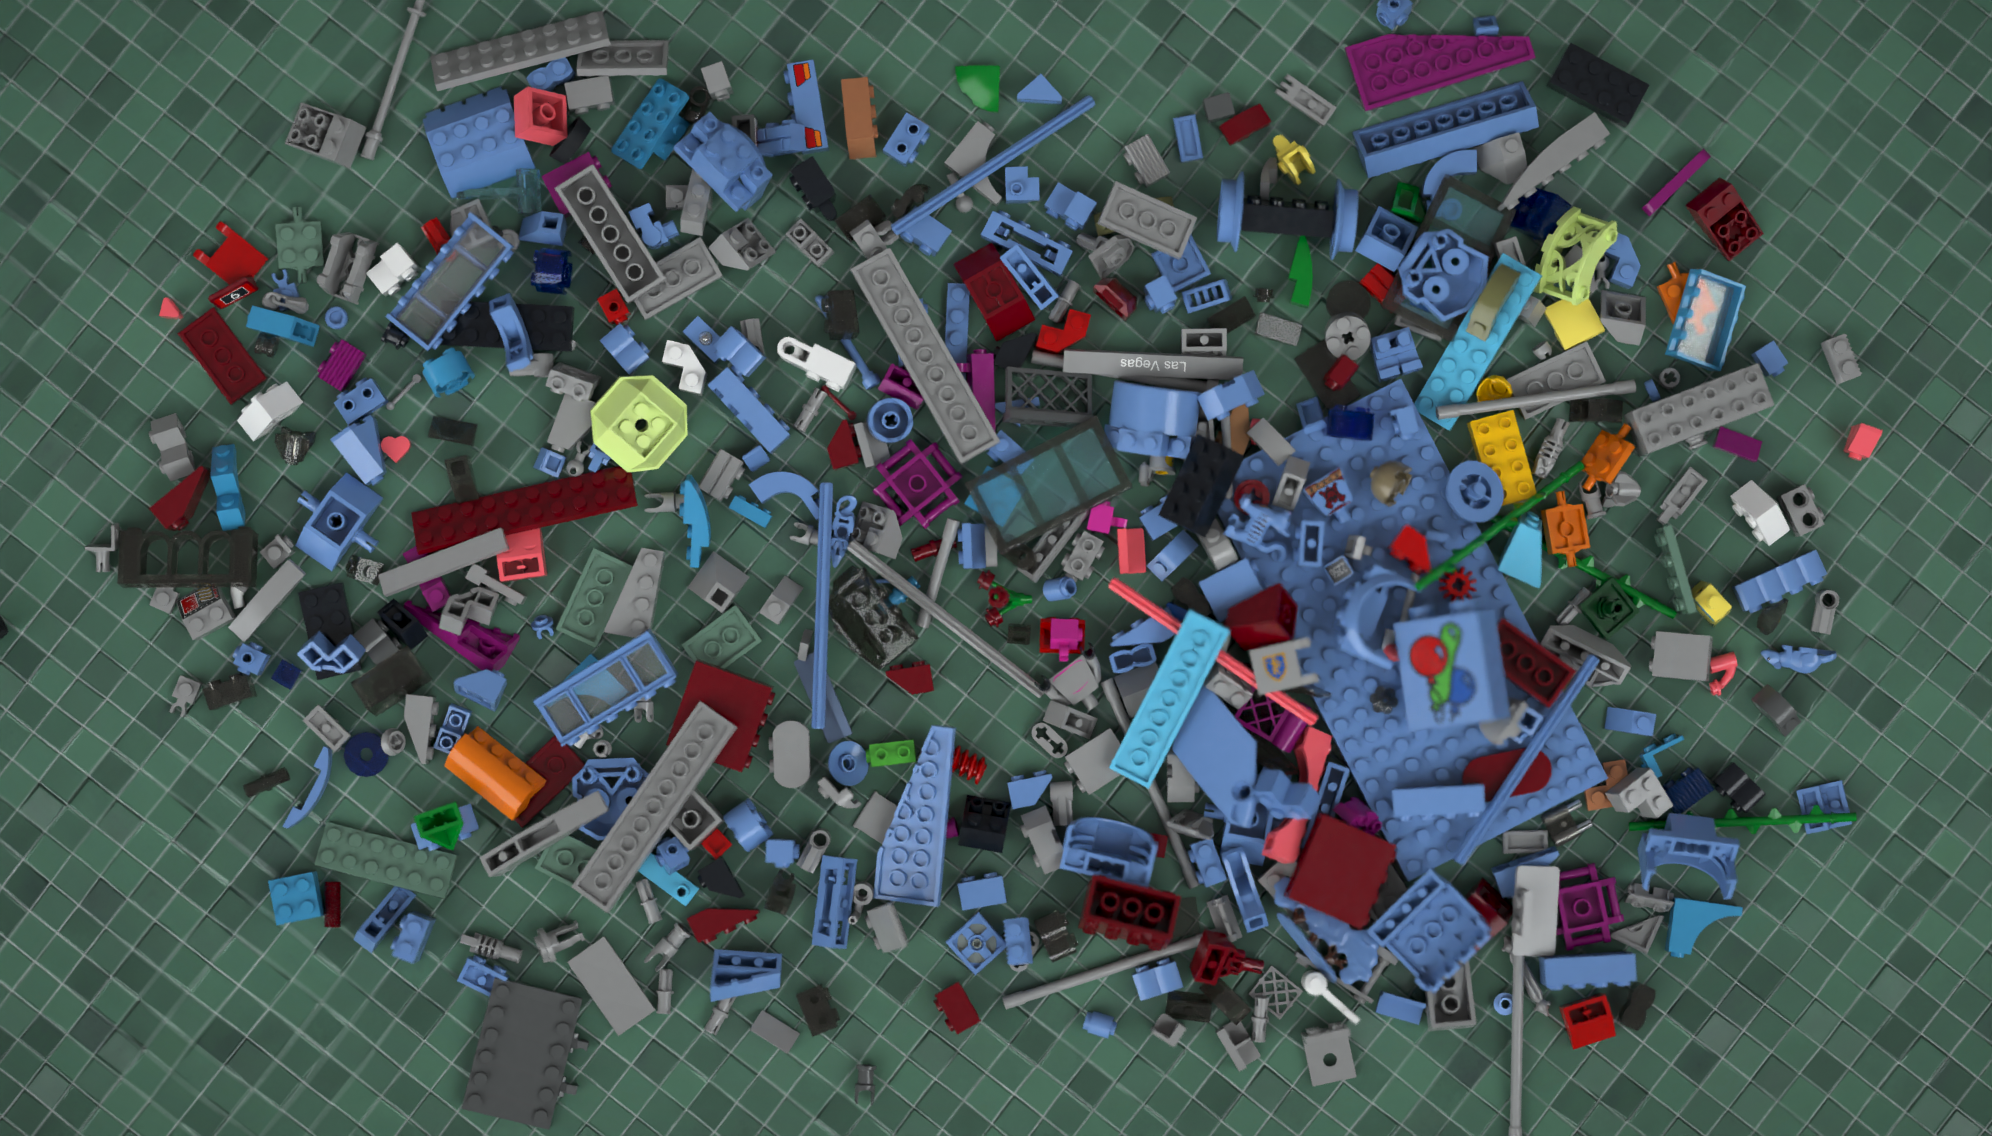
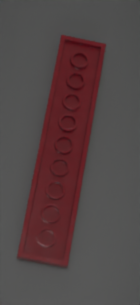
M621 466L599 470L596 473H585L576 477L572 476L411 512L416 549L418 554L421 555L447 549L498 528H502L506 536L638 506L632 472L628 473Z

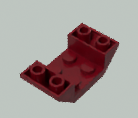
M991 242L957 261L953 266L979 308L993 337L998 342L1035 321V318L1010 271L999 258L1000 254Z

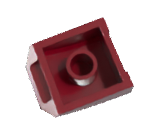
M1117 277L1103 278L1093 287V292L1124 321L1137 310V296H1134L1117 280Z

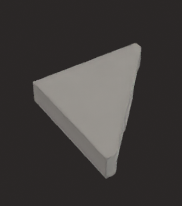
M1657 915L1611 932L1610 937L1647 954L1664 916Z

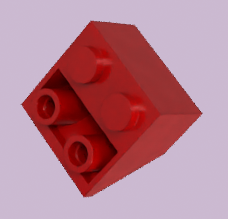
M1408 524L1402 526L1387 547L1391 551L1389 555L1399 562L1406 561L1409 564L1407 568L1417 575L1428 573L1431 567L1426 537Z
M1599 993L1559 1006L1573 1050L1616 1036L1613 1016L1605 994Z

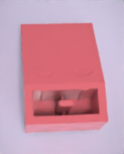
M541 528L506 535L509 550L497 554L500 582L548 576Z

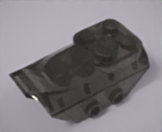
M852 565L833 581V590L829 596V614L834 622L835 630L847 639L848 647L876 669L881 670L912 647L919 637L902 615L903 612L900 607L890 601L886 589L877 584L865 567L859 569Z

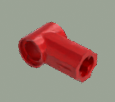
M437 217L426 222L421 227L438 255L442 246L451 239ZM456 249L449 258H445L447 259L446 262H452L457 258L458 251Z

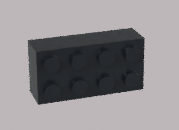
M1570 43L1546 86L1625 128L1630 123L1649 84Z
M1197 435L1160 510L1159 516L1206 538L1245 456L1227 446Z

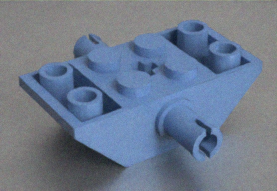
M346 473L329 490L322 501L312 496L306 490L301 495L308 499V501L302 497L298 498L297 502L308 508L313 514L305 524L295 546L330 571L335 569L352 543H358L370 553L375 548L368 544V542L374 546L378 545L379 541L365 533L363 527L384 498L350 474ZM335 517H337V518H340V517H341V518H342V519H341L342 524H341L340 526L337 525V526L335 527V525H336V522L334 521V518H335Z
M1256 774V783L1259 779L1260 774ZM1250 789L1247 792V797H1249L1251 794ZM1259 802L1255 804V820L1252 821L1251 828L1228 823L1227 817L1216 805L1206 803L1205 809L1214 810V812L1204 811L1203 817L1220 819L1224 822L1219 858L1222 859L1221 853L1242 846L1248 864L1263 866L1265 856L1261 854L1267 834L1272 829H1275L1285 818L1278 819L1273 817L1266 806Z

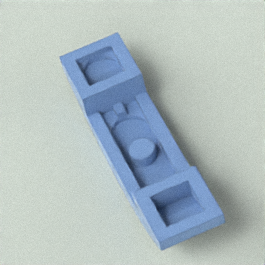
M329 746L323 747L314 764V767L320 769L321 772L303 808L298 806L292 807L283 825L284 828H291L301 822L321 799L328 784L332 767V749Z

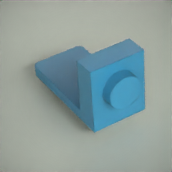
M1673 733L1663 738L1664 743L1658 746L1653 743L1643 748L1644 753L1639 755L1643 762L1641 768H1651L1657 778L1662 776L1653 755L1684 740L1683 735L1676 736Z

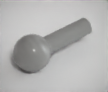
M955 172L947 174L951 185L958 181ZM964 192L956 197L955 206L958 211L966 213L972 209L973 201Z

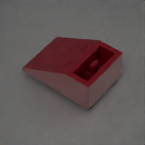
M1720 177L1685 205L1696 223L1727 261H1731L1764 234L1734 186Z

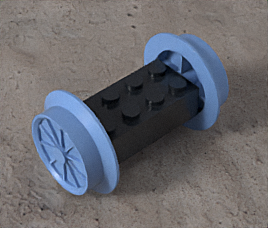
M1244 171L1240 172L1236 180L1222 179L1218 208L1217 242L1231 243L1234 252H1237L1240 227L1241 231L1330 238V260L1335 258L1338 251H1353L1357 224L1358 190L1344 189L1340 179L1336 181L1333 205H1329L1328 201L1315 200L1314 204L1306 203L1305 199L1293 198L1292 202L1283 201L1282 197H1270V200H1263L1259 195H1248L1247 198H1243Z

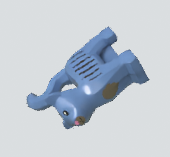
M1243 494L1239 503L1241 508L1249 513L1246 521H1242L1239 519L1238 514L1232 512L1228 518L1230 524L1224 529V534L1236 541L1245 542L1263 553L1278 550L1277 560L1282 562L1288 556L1286 545L1276 541L1264 544L1262 540L1270 525L1288 537L1291 513L1288 510L1274 511L1266 505L1252 503L1250 497Z

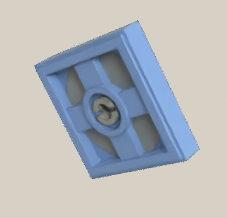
M977 912L945 941L974 975L979 973L1007 947L1005 945L1007 942L980 912Z

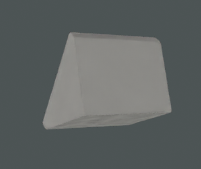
M1156 662L1113 677L1129 719L1136 716L1159 671Z

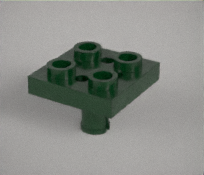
M1609 577L1577 605L1604 640L1612 637L1640 612L1613 577Z

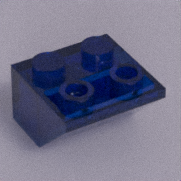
M1536 188L1537 191L1528 198H1525L1523 195L1518 199L1520 203L1513 207L1505 225L1535 240L1544 242L1548 234L1554 233L1558 227L1556 222L1570 209L1571 204L1558 194Z

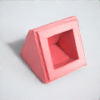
M167 297L163 299L159 316L162 318L182 319L184 315L174 301Z

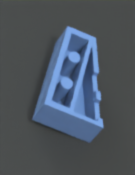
M715 949L710 986L711 1002L780 988L782 954Z

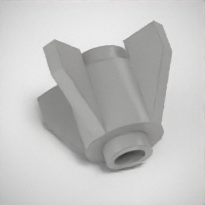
M1619 471L1612 483L1606 484V496L1601 503L1602 507H1624L1636 501L1641 493L1640 485L1629 474Z

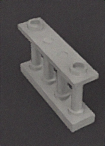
M1317 938L1312 943L1315 949L1319 946L1322 938ZM1380 945L1377 950L1379 955L1378 962L1372 970V977L1363 984L1360 991L1350 984H1345L1336 976V982L1355 993L1353 998L1362 1004H1365L1366 1001L1372 1004L1374 1000L1367 996L1385 966H1388L1390 963L1396 965L1399 960L1393 953L1382 948ZM1335 946L1333 947L1331 952L1336 951ZM1294 952L1293 955L1297 957V963L1305 968H1308L1310 965L1317 969L1305 953ZM1340 953L1335 954V955L1333 956V958H1335V957L1338 958V956L1340 955Z

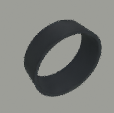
M577 117L567 127L568 137L554 145L549 156L563 164L566 163L584 142L591 128L580 117Z

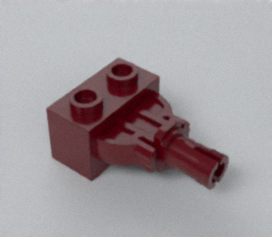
M1204 929L1189 967L1194 981L1216 985L1219 977H1225L1230 974L1238 975L1242 971L1261 974L1264 968V961L1246 957L1245 951L1237 949L1232 942L1228 941L1226 934Z

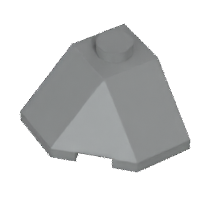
M1519 132L1473 148V150H1477L1479 170L1499 179V181L1506 185L1514 183L1527 167L1526 154Z

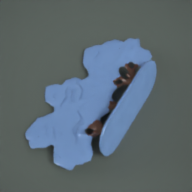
M1284 877L1274 885L1276 890L1275 904L1293 911V919L1291 920L1287 915L1280 912L1277 913V918L1320 973L1329 981L1335 983L1337 981L1336 975L1329 966V963L1340 966V978L1345 984L1352 985L1357 980L1368 982L1369 978L1372 977L1371 969L1377 964L1379 944L1371 937L1367 930H1351L1349 924L1284 897L1283 895L1291 878ZM1302 908L1303 911L1298 915V909ZM1306 922L1311 936L1307 939L1296 924ZM1317 938H1322L1328 944V955L1322 957L1312 945ZM1332 946H1335L1336 951L1331 952ZM1337 953H1344L1347 958L1338 960L1337 957L1333 958V956ZM1347 963L1348 966L1344 968L1341 964Z

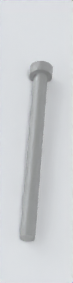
M1033 350L1031 363L1063 369L1064 355ZM1094 374L1177 390L1198 391L1201 394L1218 386L1219 379L1203 381L1192 378Z

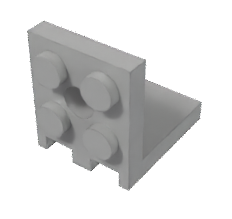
M1334 1022L1328 1024V1028L1310 1027L1306 1029V1032L1301 1033L1312 1086L1357 1077L1348 1037H1351V1033L1346 1024ZM1328 1053H1332L1336 1057V1062L1331 1066L1325 1065L1323 1061L1324 1056Z

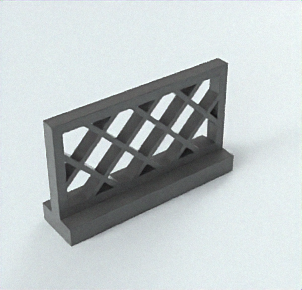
M1006 367L1003 422L1077 429L1092 427L1095 425V416H1092V374ZM1012 373L1019 374L1025 380L1019 387L1012 381ZM1035 375H1040L1046 382L1040 389L1031 381V378ZM1056 377H1061L1067 384L1061 391L1052 382ZM1076 379H1085L1084 391L1080 392L1073 384ZM1026 383L1035 391V394L1029 399L1020 390ZM1047 385L1056 393L1050 401L1041 392ZM1068 387L1077 395L1071 403L1062 394ZM1016 393L1025 402L1021 407L1012 406V396ZM1037 395L1046 404L1042 409L1036 408L1031 402ZM1057 397L1067 406L1063 411L1057 410L1052 404ZM1079 398L1085 404V412H1078L1073 406Z

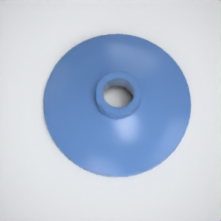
M844 741L837 744L832 749L828 760L829 771L832 777L841 785L853 786L860 783L868 771L869 763L866 761V752L862 746L853 741ZM844 760L846 761V767L843 765Z

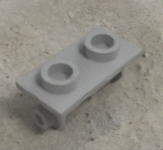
M1633 883L1628 886L1627 892L1629 895L1625 899V903H1630L1633 907L1653 908L1656 912H1669L1674 905V902H1672L1674 893H1670V890L1654 887L1652 894H1649V890L1643 889L1642 884Z
M1228 895L1206 902L1217 932L1226 934L1227 940L1230 942L1242 938Z

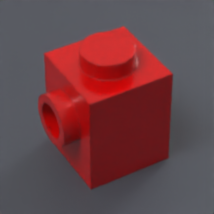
M617 288L597 298L611 325L614 323L616 325L622 324L628 320L627 316L631 315Z

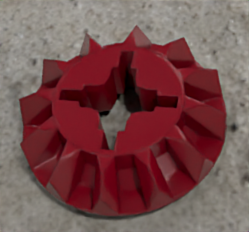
M1256 479L1245 480L1238 484L1234 492L1236 507L1246 515H1249V513L1243 510L1239 503L1243 494H1250L1253 490L1254 495L1260 498V500H1252V503L1266 506L1269 504L1270 494L1267 487Z

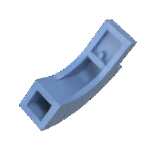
M1460 150L1450 153L1441 158L1431 168L1421 190V197H1430V200H1426V214H1430V219H1440L1441 191L1446 180L1457 175H1475L1477 173V150Z
M508 293L490 300L489 307L490 314L501 334L506 352V365L511 372L516 369L525 368L531 364V359H534L523 319L511 294Z
M772 472L757 478L749 484L762 504L780 493H792L799 496L815 519L819 520V499L813 500L812 498L819 491L802 476L790 472Z

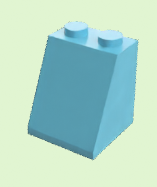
M1528 511L1518 518V524L1514 526L1499 557L1498 571L1536 588H1540L1542 578V520L1539 519L1540 517L1537 514Z

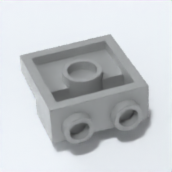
M559 362L551 368L545 386L550 387V390L554 393H567L572 395V399L584 402L592 398L594 389L600 383L601 376Z

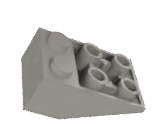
M301 102L285 144L350 169L367 127L349 118Z

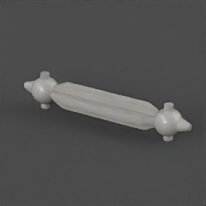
M1505 936L1503 937L1504 945L1502 951L1510 954V961L1513 965V954L1511 953L1512 940ZM1524 959V987L1530 998L1536 1002L1534 1011L1543 1013L1547 1017L1549 1016L1548 1009L1551 1002L1543 999V992Z

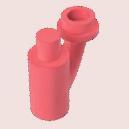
M1733 651L1711 657V674L1726 670L1719 682L1717 679H1714L1713 682L1709 683L1712 695H1721V690L1731 681L1736 672L1738 663Z

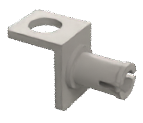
M119 523L111 525V544H89L85 546V550L96 552V572H110V552L120 548Z

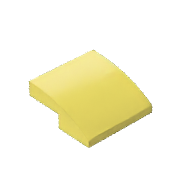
M1589 298L1577 306L1572 305V302L1561 299L1546 307L1547 309L1544 312L1565 351L1605 332Z

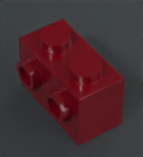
M959 980L935 994L937 999L934 1000V1003L939 1012H945L948 1018L945 1020V1023L951 1032L955 1030L958 1035L981 1021Z

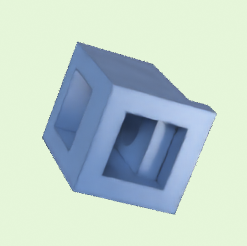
M1413 405L1390 411L1389 417L1394 416L1395 420H1392L1395 434L1399 433L1402 441L1415 438L1414 434L1419 432V427Z

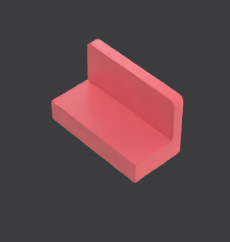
M1117 529L1119 574L1145 573L1144 529Z

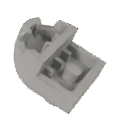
M1508 697L1509 718L1479 722L1482 733L1491 743L1496 745L1504 744L1503 740L1510 736L1515 738L1522 729L1517 723L1528 707L1524 701Z
M827 776L818 782L820 785L818 790L826 799L830 797L836 804L845 808H858L861 805L858 799L853 802L854 794L848 787L840 792Z

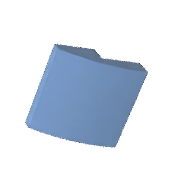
M1842 780L1796 790L1802 815L1810 814L1814 805H1818L1824 814H1830L1831 812L1850 813ZM1831 822L1807 823L1804 825L1806 833L1811 834L1850 825L1852 822H1834V824H1831Z

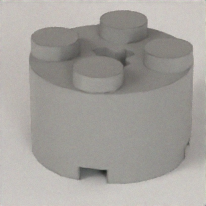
M1350 311L1339 313L1331 317L1325 326V341L1329 351L1335 357L1339 358L1341 354H1344L1351 360H1356L1367 351L1371 340L1370 331L1367 323L1359 314ZM1351 332L1352 338L1344 340L1343 334Z

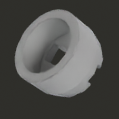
M1547 340L1535 346L1532 352L1538 359L1545 360L1547 359L1545 354L1551 356L1552 348Z

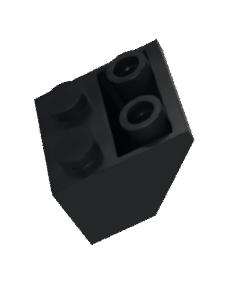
M967 795L958 845L1002 853L1011 803Z

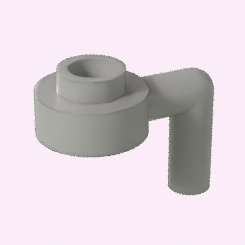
M862 881L854 885L853 901L855 905L848 919V922L852 925L856 924L859 920L864 905L869 904L873 899L874 888L868 882ZM860 889H865L867 895H862Z

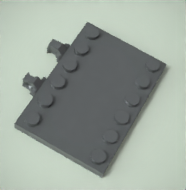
M495 977L461 1109L549 1130L557 1097H563L564 1093L572 1095L577 1093L578 1084L571 1085L566 1082V1076H563L568 1054L573 1052V1048H581L586 1052L588 1049L589 1041L579 1039V1033L574 1032L583 998L511 980L503 981Z

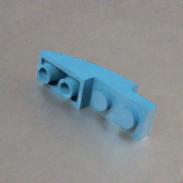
M687 474L685 481H681L680 494L684 495V503H680L679 516H683V524H692L688 525L687 538H691V547L687 546L686 559L690 560V567L699 568L702 547H709L711 542L710 518L704 496L692 475Z

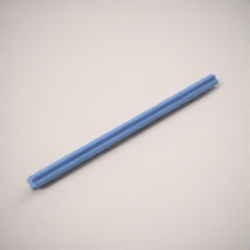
M1090 95L1086 96L891 225V229L896 235H899L1094 107L1095 102Z
M829 482L820 483L811 721V727L814 729H823L825 727L833 484Z
M1592 654L1587 656L1485 809V812H1483L1455 854L1454 860L1461 865L1466 863L1598 665L1599 659Z

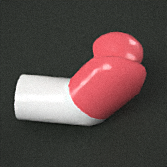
M1385 629L1382 650L1389 660L1393 662L1399 661L1397 646L1394 643L1395 631Z

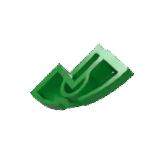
M955 66L957 82L963 94L966 93L973 100L972 103L975 106L989 112L998 113L1000 66Z

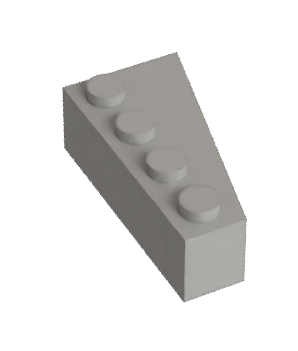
M641 548L605 627V633L637 638L649 628L652 631L666 552Z

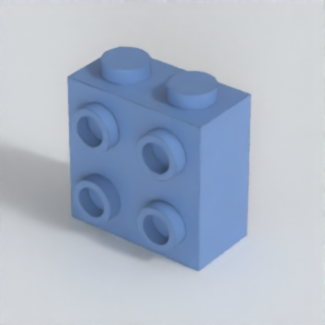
M417 911L410 912L407 916L404 915L399 928H402L401 934L394 938L391 949L394 950L392 956L412 964L420 961L436 919Z

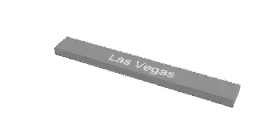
M1064 349L1063 372L1233 380L1243 374L1244 359L1243 357Z

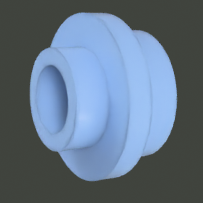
M1503 992L1495 997L1493 1005L1499 1014L1509 1015L1512 1013L1511 994ZM1503 1000L1509 1001L1507 1008L1501 1006Z

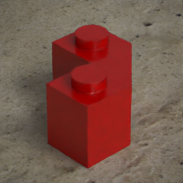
M1069 309L1064 330L1042 325L1036 349L1059 354L1064 349L1085 339L1091 314Z

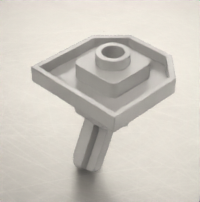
M1081 233L1078 234L1076 240L1077 245L1093 251L1088 257L1101 279L1106 278L1129 260L1135 249L1131 239L1122 234L1114 235L1111 239H1107L1100 235L1098 238Z

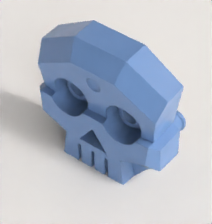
M1450 229L1424 232L1419 235L1414 245L1397 267L1402 281V295L1414 304L1422 303L1441 322L1464 313L1471 308L1487 285L1488 256L1464 245L1463 238ZM1429 258L1432 268L1421 269ZM1452 258L1458 259L1457 266L1451 264ZM1434 285L1439 287V292L1437 294H1434L1432 292V287Z
M634 758L589 759L583 768L572 778L573 796L577 798V801L596 791H600L609 809L608 812L579 828V830L596 840L605 839L628 806L626 803L627 797H634L649 775ZM621 776L614 787L606 779V777Z

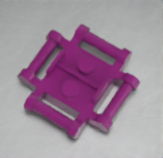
M909 439L905 442L906 445L885 462H880L875 466L886 480L872 492L879 496L890 510L895 511L899 526L915 516L923 528L926 529L930 526L929 523L953 504L957 505L960 502L950 487L963 476L960 472H956L938 449L939 445L936 442L921 452L915 443ZM909 453H914V458L890 475L888 472L890 468ZM932 454L950 477L946 482L927 460L926 457ZM889 486L894 489L909 508V511L905 514L887 493L886 489ZM944 492L947 498L923 516L920 510Z
M1589 863L1586 867L1560 872L1558 915L1561 927L1556 928V935L1563 934L1566 951L1574 950V947L1602 941L1604 943L1611 942L1608 925L1625 921L1623 914L1620 912L1616 894V878L1608 877L1598 880L1594 863ZM1590 876V882L1561 888L1560 881ZM1603 886H1606L1612 913L1610 917L1607 916L1601 888ZM1601 928V933L1577 938L1571 937V933Z

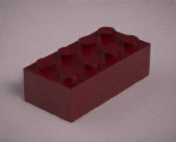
M1499 618L1497 629L1505 678L1541 705L1550 708L1576 671L1504 618Z

